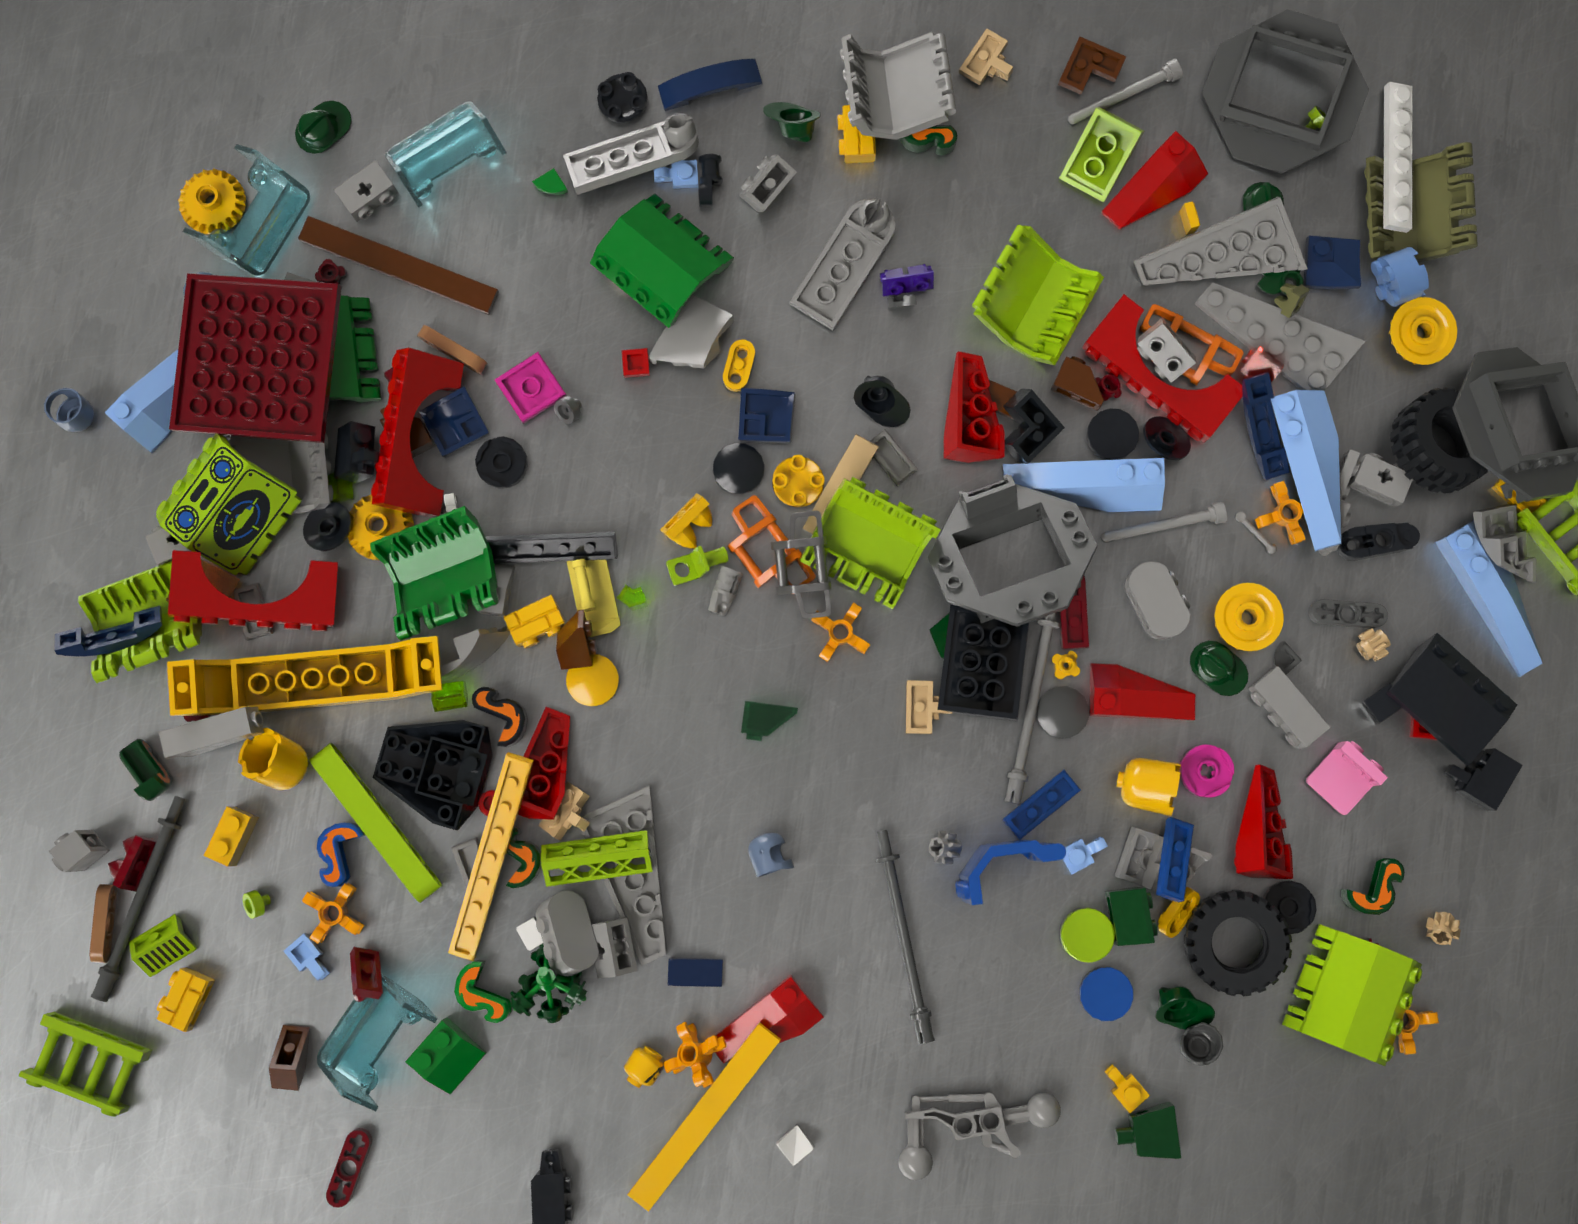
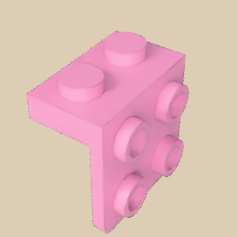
M1353 741L1338 742L1306 778V783L1341 815H1347L1373 786L1382 785L1388 778L1383 773V767L1372 759L1369 761L1362 754L1364 750Z

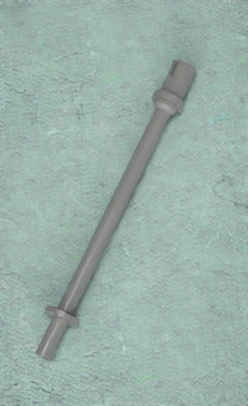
M1056 613L1045 616L1044 620H1037V624L1043 626L1015 767L1007 775L1010 779L1004 800L1006 802L1021 805L1025 781L1028 782L1029 776H1026L1025 766L1053 628H1060L1061 625L1054 622Z

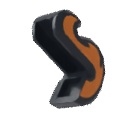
M489 687L478 688L472 695L474 708L507 721L497 746L509 748L517 744L526 732L528 717L525 708L518 702L507 698L496 700L499 692Z

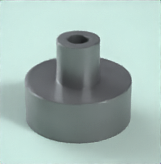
M564 396L555 402L554 410L560 421L570 424L580 417L582 405L578 399Z

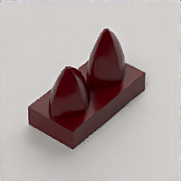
M138 835L124 840L123 847L126 852L124 860H115L108 863L109 871L114 878L112 885L120 889L136 892L157 841Z
M353 947L350 952L354 999L356 1002H362L367 998L379 1000L383 993L379 951Z

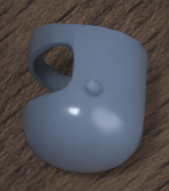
M58 389L52 392L45 400L44 411L48 418L66 431L73 433L81 432L87 429L93 421L94 410L91 403L74 389ZM64 394L68 398L59 406L56 413L57 420H54L50 414L52 401L56 396Z
M765 833L750 842L748 852L757 877L781 869L794 868L792 859L785 860L782 856L781 845L786 842L781 835Z

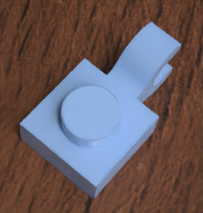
M681 160L672 163V168L661 167L654 169L655 183L673 182V189L698 188L697 160Z
M1099 837L1086 845L1082 838L1065 847L1066 856L1062 860L1072 875L1094 863L1095 861L1091 855L1108 847L1103 837Z
M304 933L288 946L284 953L300 972L308 968L316 980H323L330 974L327 967L318 960L323 952L313 940L309 939L310 936Z

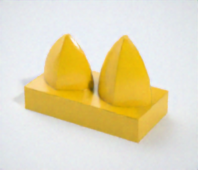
M696 493L660 531L678 545L695 549L697 547V540L690 523L692 522L701 527L712 526V514L708 507L709 503L703 496Z

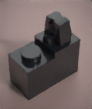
M350 421L338 428L334 479L360 483L374 476V467L378 463L379 452L374 450L375 426Z
M1496 748L1481 751L1475 759V768L1465 766L1463 770L1454 764L1448 765L1444 775L1456 782L1454 785L1456 788L1455 792L1486 811H1497L1523 766Z

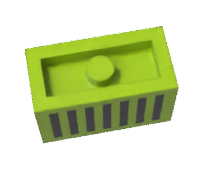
M176 914L129 941L131 959L149 977L154 976L197 949L196 945L184 934L182 921Z

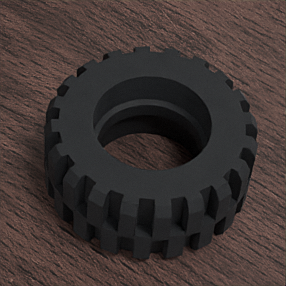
M1453 388L1432 389L1418 397L1398 413V417L1392 424L1393 431L1390 434V441L1394 442V445L1391 446L1392 453L1397 456L1398 460L1396 463L1398 467H1402L1406 473L1404 475L1409 480L1414 479L1416 481L1415 484L1419 487H1428L1429 491L1435 493L1441 491L1445 494L1459 491L1488 473L1485 467L1470 457L1452 409L1460 390L1455 392ZM1432 424L1442 427L1451 435L1457 447V458L1445 453L1437 445L1432 434Z
M1241 890L1217 892L1215 896H1208L1202 900L1203 903L1199 907H1195L1192 911L1191 919L1187 920L1185 926L1187 931L1186 935H1184L1185 953L1195 973L1211 988L1231 996L1241 994L1243 997L1251 996L1253 992L1261 993L1266 991V986L1269 984H1276L1279 981L1277 977L1281 972L1285 973L1288 968L1286 962L1292 955V950L1290 949L1292 936L1288 932V924L1285 918L1281 916L1280 911L1262 897ZM1233 917H1242L1252 921L1259 928L1263 938L1262 950L1257 959L1250 965L1242 968H1233L1221 963L1215 956L1212 948V937L1216 928L1224 920Z

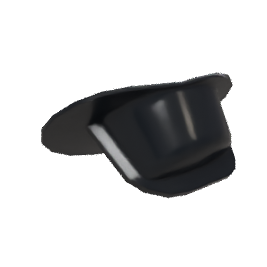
M867 376L864 379V383L860 384L854 392L855 404L882 426L898 427L904 424L910 416L909 402L895 389L893 383L884 376Z

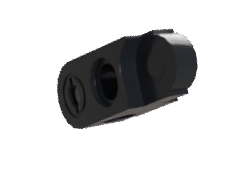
M1388 523L1354 527L1341 534V544H1339L1337 552L1347 561H1357L1413 549V546L1419 542L1420 533L1415 526L1409 523ZM1377 534L1385 538V546L1377 543ZM1349 541L1356 543L1355 550L1348 548L1347 544Z

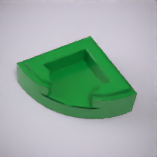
M554 168L532 181L539 191L547 194L562 195L568 192Z

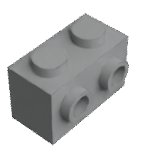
M778 154L770 158L768 156L764 157L757 166L759 169L754 177L749 176L740 187L743 191L739 196L757 212H764L797 172Z
M1163 318L1138 337L1139 347L1137 349L1146 360L1150 358L1155 363L1154 369L1162 379L1167 377L1172 383L1196 364V356Z
M74 830L70 834L66 833L60 836L54 842L56 846L49 850L54 857L52 859L54 865L59 870L65 872L85 871L110 851L94 830Z

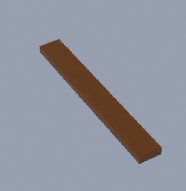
M310 216L307 217L298 237L300 242L488 315L499 293L496 288Z

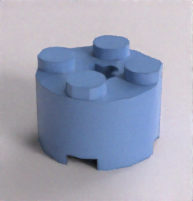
M1406 247L1379 257L1371 263V270L1374 276H1376L1378 284L1375 287L1376 295L1380 301L1386 300L1393 307L1400 306L1419 297H1424L1426 295L1424 290L1429 289L1426 267L1424 264L1419 266L1414 257L1418 253L1412 247Z

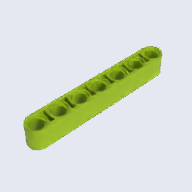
M329 743L309 759L314 769L419 903L442 887L440 880L333 743Z

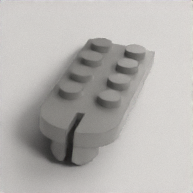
M676 113L669 116L666 121L564 154L563 156L576 194L579 195L684 160L697 150L699 139L692 117L685 113Z
M879 198L858 201L848 209L790 300L791 306L834 331L894 235L895 219L886 202L882 205L881 212L875 222L868 224L880 206Z

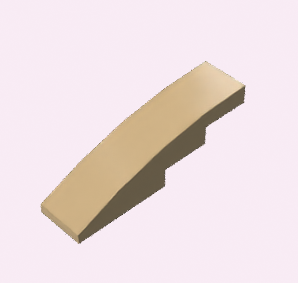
M856 434L812 511H819L822 517L832 496L844 478L850 481L852 477H855L861 481L879 446ZM809 516L803 527L804 530L813 534L817 526L816 517Z

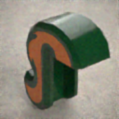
M936 125L900 138V142L907 150L915 153L925 152L931 147L936 146L937 155H947L954 150L958 135L951 125Z
M136 739L120 750V760L139 785L134 789L138 796L146 801H153L170 789L172 781L168 772L154 757L153 750L143 739Z
M514 826L507 853L521 863V866L506 884V886L513 889L532 883L542 868L540 849L530 841H518L517 835L521 834V830Z
M1383 858L1376 861L1367 895L1348 889H1341V898L1346 906L1359 913L1380 915L1389 911L1395 902L1396 895L1392 882L1401 883L1404 880L1405 870L1403 865L1398 860Z

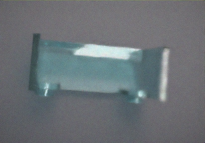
M469 101L457 106L387 150L385 157L416 205L421 207L423 204L420 199L427 197L432 192V181L474 155L486 159L493 156L497 150L502 155H505L507 152L487 118Z
M236 144L234 149L253 162L248 172V182L258 193L233 234L223 229H215L207 237L186 227L182 232L212 253L242 270L260 276L267 272L309 204L310 193L304 185L259 151Z
M382 974L383 993L379 1000L367 998L362 1002H356L354 999L317 1055L318 1066L342 1097L375 1112L378 1109V1105L369 1093L378 1083V1072L374 1064L403 1022L407 1025H414L422 1017L433 1023L438 1019L423 1001Z

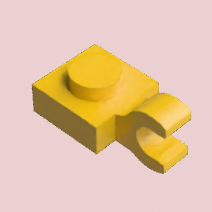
M1110 1065L1104 1071L1116 1085L1111 1090L1112 1094L1129 1113L1133 1112L1150 1096L1131 1073L1124 1078L1113 1065Z

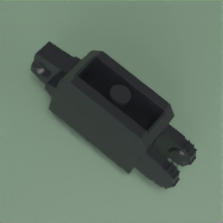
M559 1150L542 1151L540 1170L531 1180L532 1224H568V1221L573 1219L572 1204H568L567 1193L572 1191L571 1176H567L566 1169L562 1168Z

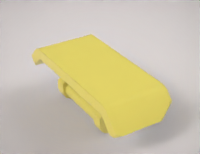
M579 559L566 561L577 611L584 610L586 620H591L593 634L590 637L611 633L621 626L607 560Z

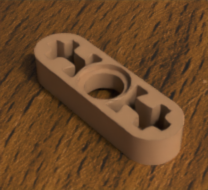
M423 325L417 335L419 339L455 361L464 363L465 367L480 375L488 364L478 355L426 325Z
M100 884L96 891L89 952L91 962L107 963L111 955L117 901V888L114 885Z

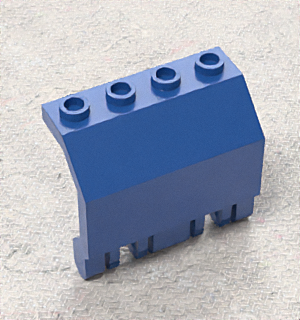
M1017 840L980 845L960 872L959 881H955L957 897L962 898L963 902L970 905L983 904L980 875L993 857L1022 854L1030 861L1050 862L1062 860L1066 856V848L1062 844L1039 843L1036 840Z

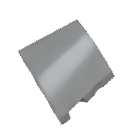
M692 295L683 306L676 322L670 328L666 326L650 353L649 362L656 364L657 361L672 362L674 366L705 368L720 353L718 338L734 323L733 314Z
M1506 504L1473 511L1474 524L1479 540L1497 566L1529 582H1537L1536 558L1527 557L1526 531H1517L1516 505Z
M505 626L498 630L496 627L477 629L453 638L460 659L441 665L442 680L446 682L454 680L486 661L510 635L508 627Z
M1131 826L1115 876L1156 891L1164 837ZM1191 847L1187 882L1196 875L1194 872L1204 861L1211 859L1212 854Z

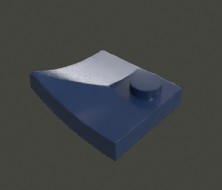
M1310 235L1306 238L1305 263L1308 270H1304L1305 287L1309 289H1359L1361 287L1360 240Z
M465 387L450 393L419 411L442 457L489 434Z
M741 388L738 440L791 443L795 392Z

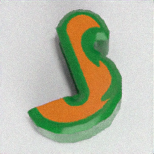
M474 961L466 965L456 979L454 993L457 1002L464 1009L470 1011L487 1009L488 1012L484 1016L486 1021L499 1023L510 1016L512 1012L510 999L476 986L486 961Z

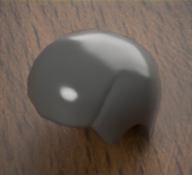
M1201 1022L1187 1028L1181 1036V1053L1188 1062L1198 1066L1209 1065L1220 1056L1223 1049L1222 1035L1216 1027Z

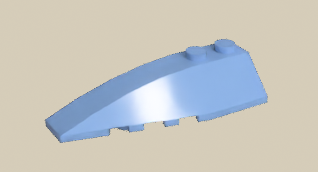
M1294 390L1274 396L1271 399L1314 550L1318 551L1341 544L1339 437L1325 391Z
M1164 458L1003 464V476L1006 474L1011 475L1015 484L1076 503L1081 507L1105 512L1162 510L1165 488Z
M1474 520L1436 541L1435 543L1518 677L1543 664L1514 575L1497 566L1489 557L1479 540Z

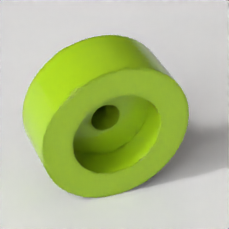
M1315 106L1308 112L1311 121L1305 126L1313 130L1321 129L1326 113L1321 108Z
M256 890L247 892L242 897L245 912L251 919L264 915L265 906L271 904L268 894L261 896Z

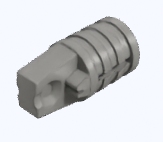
M721 566L720 573L712 590L708 610L725 616L736 596L735 594L743 574Z

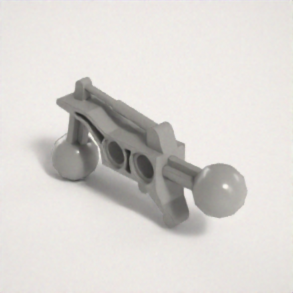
M991 1092L937 1097L913 1096L912 1111L905 1112V1119H908V1147L899 1156V1169L905 1177L911 1180H921L931 1172L933 1166L932 1155L924 1148V1119H936L951 1128L956 1141L981 1136L982 1144L985 1147L991 1146L1000 1152L1009 1154L1012 1158H1018L1021 1152L1018 1147L1010 1142L1005 1126L1031 1121L1033 1125L1039 1128H1049L1059 1120L1061 1115L1060 1104L1054 1096L1048 1093L1036 1094L1029 1100L1027 1105L1008 1109H1001L1000 1104ZM984 1102L985 1107L952 1113L936 1107L920 1109V1103ZM988 1113H994L998 1118L997 1124L992 1128L984 1126L983 1118ZM961 1118H968L971 1121V1128L965 1133L959 1132L956 1128L957 1121ZM991 1134H995L1003 1143L993 1142Z

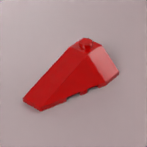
M1175 131L1101 213L1120 230L1144 218L1147 214L1167 206L1170 202L1190 194L1208 175L1195 147Z
M960 351L956 353L944 430V459L970 463L1005 457V432L1003 425H999L996 415L998 408L990 395V381L982 356Z
M1090 664L1089 716L1195 720L1196 694L1118 664Z
M545 707L523 756L534 760L518 815L528 819L554 820L565 794L570 716L549 707Z
M1261 764L1255 765L1235 846L1236 856L1234 864L1236 873L1250 878L1293 879L1291 845L1285 844L1282 830L1287 828L1285 819H1281L1277 807L1280 805L1281 799L1275 771Z
M789 975L716 1034L717 1039L721 1036L724 1037L727 1047L715 1053L723 1064L729 1062L759 1022L781 1039L779 1042L781 1043L804 1034L823 1019L824 1016L793 976Z

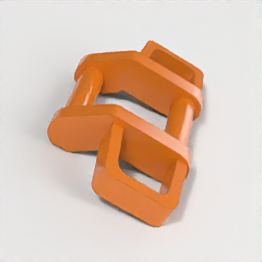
M1157 304L1151 306L1140 326L1141 332L1144 333L1151 327L1148 322L1151 316L1156 314L1171 321L1170 327L1175 333L1180 329L1209 345L1196 371L1189 368L1182 374L1190 379V383L1197 386L1207 368L1223 376L1226 374L1232 376L1244 354L1242 349L1217 334L1213 336L1183 320L1184 317L1178 313L1176 314ZM1218 347L1234 356L1235 359L1231 367H1226L1212 360Z
M753 495L733 509L732 516L741 529L742 534L727 547L731 553L735 552L755 579L754 584L757 588H760L773 577L777 578L776 564L762 573L743 545L765 529L769 530L777 542L787 541L788 538L776 524L777 519L768 511L757 496ZM752 504L758 509L764 519L748 528L739 512ZM795 548L785 549L787 554L786 566L789 567L797 561L807 575V579L800 584L811 583L816 576L810 566L800 562L801 551Z

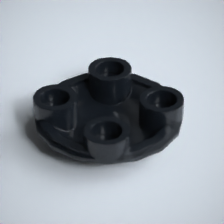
M632 72L613 75L598 86L597 100L599 109L611 121L620 123L632 121L640 116L646 108L648 99L646 87Z
M733 443L725 446L718 452L713 463V474L716 483L722 489L736 494L750 493L760 484L764 476V462L762 456L754 447L746 443Z

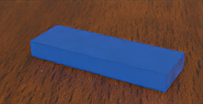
M1062 770L1002 820L1017 839L1021 840L1080 792L1081 789L1068 773Z
M1173 817L1166 819L1156 895L1179 903L1183 902L1185 897L1194 825Z

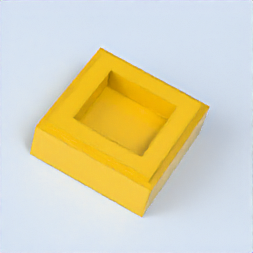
M1192 201L1184 203L1179 211L1186 235L1194 234L1200 226L1196 207Z

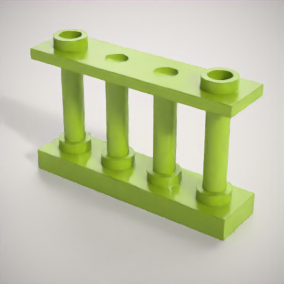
M1576 480L1572 492L1550 498L1532 513L1528 508L1517 512V524L1532 537L1567 581L1568 589L1573 594L1578 595V570L1572 564L1578 558V545L1564 554L1555 543V541L1578 525V480ZM1564 501L1569 502L1574 509V514L1550 533H1547L1538 521Z
M56 1012L44 1014L40 1025L48 1028V1037L35 1068L20 1071L19 1077L27 1079L26 1083L28 1085L39 1088L45 1086L99 1107L101 1112L108 1116L116 1117L127 1112L130 1106L119 1101L134 1065L149 1060L152 1049ZM65 1034L73 1037L72 1041L74 1043L60 1078H56L46 1074L45 1071L59 1037ZM89 1043L98 1047L97 1051L99 1053L86 1085L82 1088L70 1083V1080L84 1046H87ZM114 1053L122 1056V1061L124 1062L108 1098L95 1093V1089L109 1055Z

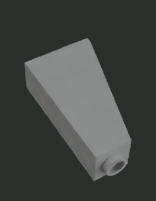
M243 707L160 731L159 736L164 758L194 757L263 734L264 720L258 707Z

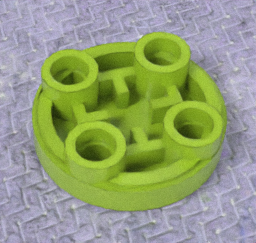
M1091 908L1075 910L1069 913L1062 923L1060 930L1062 946L1065 952L1078 961L1088 963L1099 961L1110 952L1114 944L1115 932L1109 918L1098 910Z

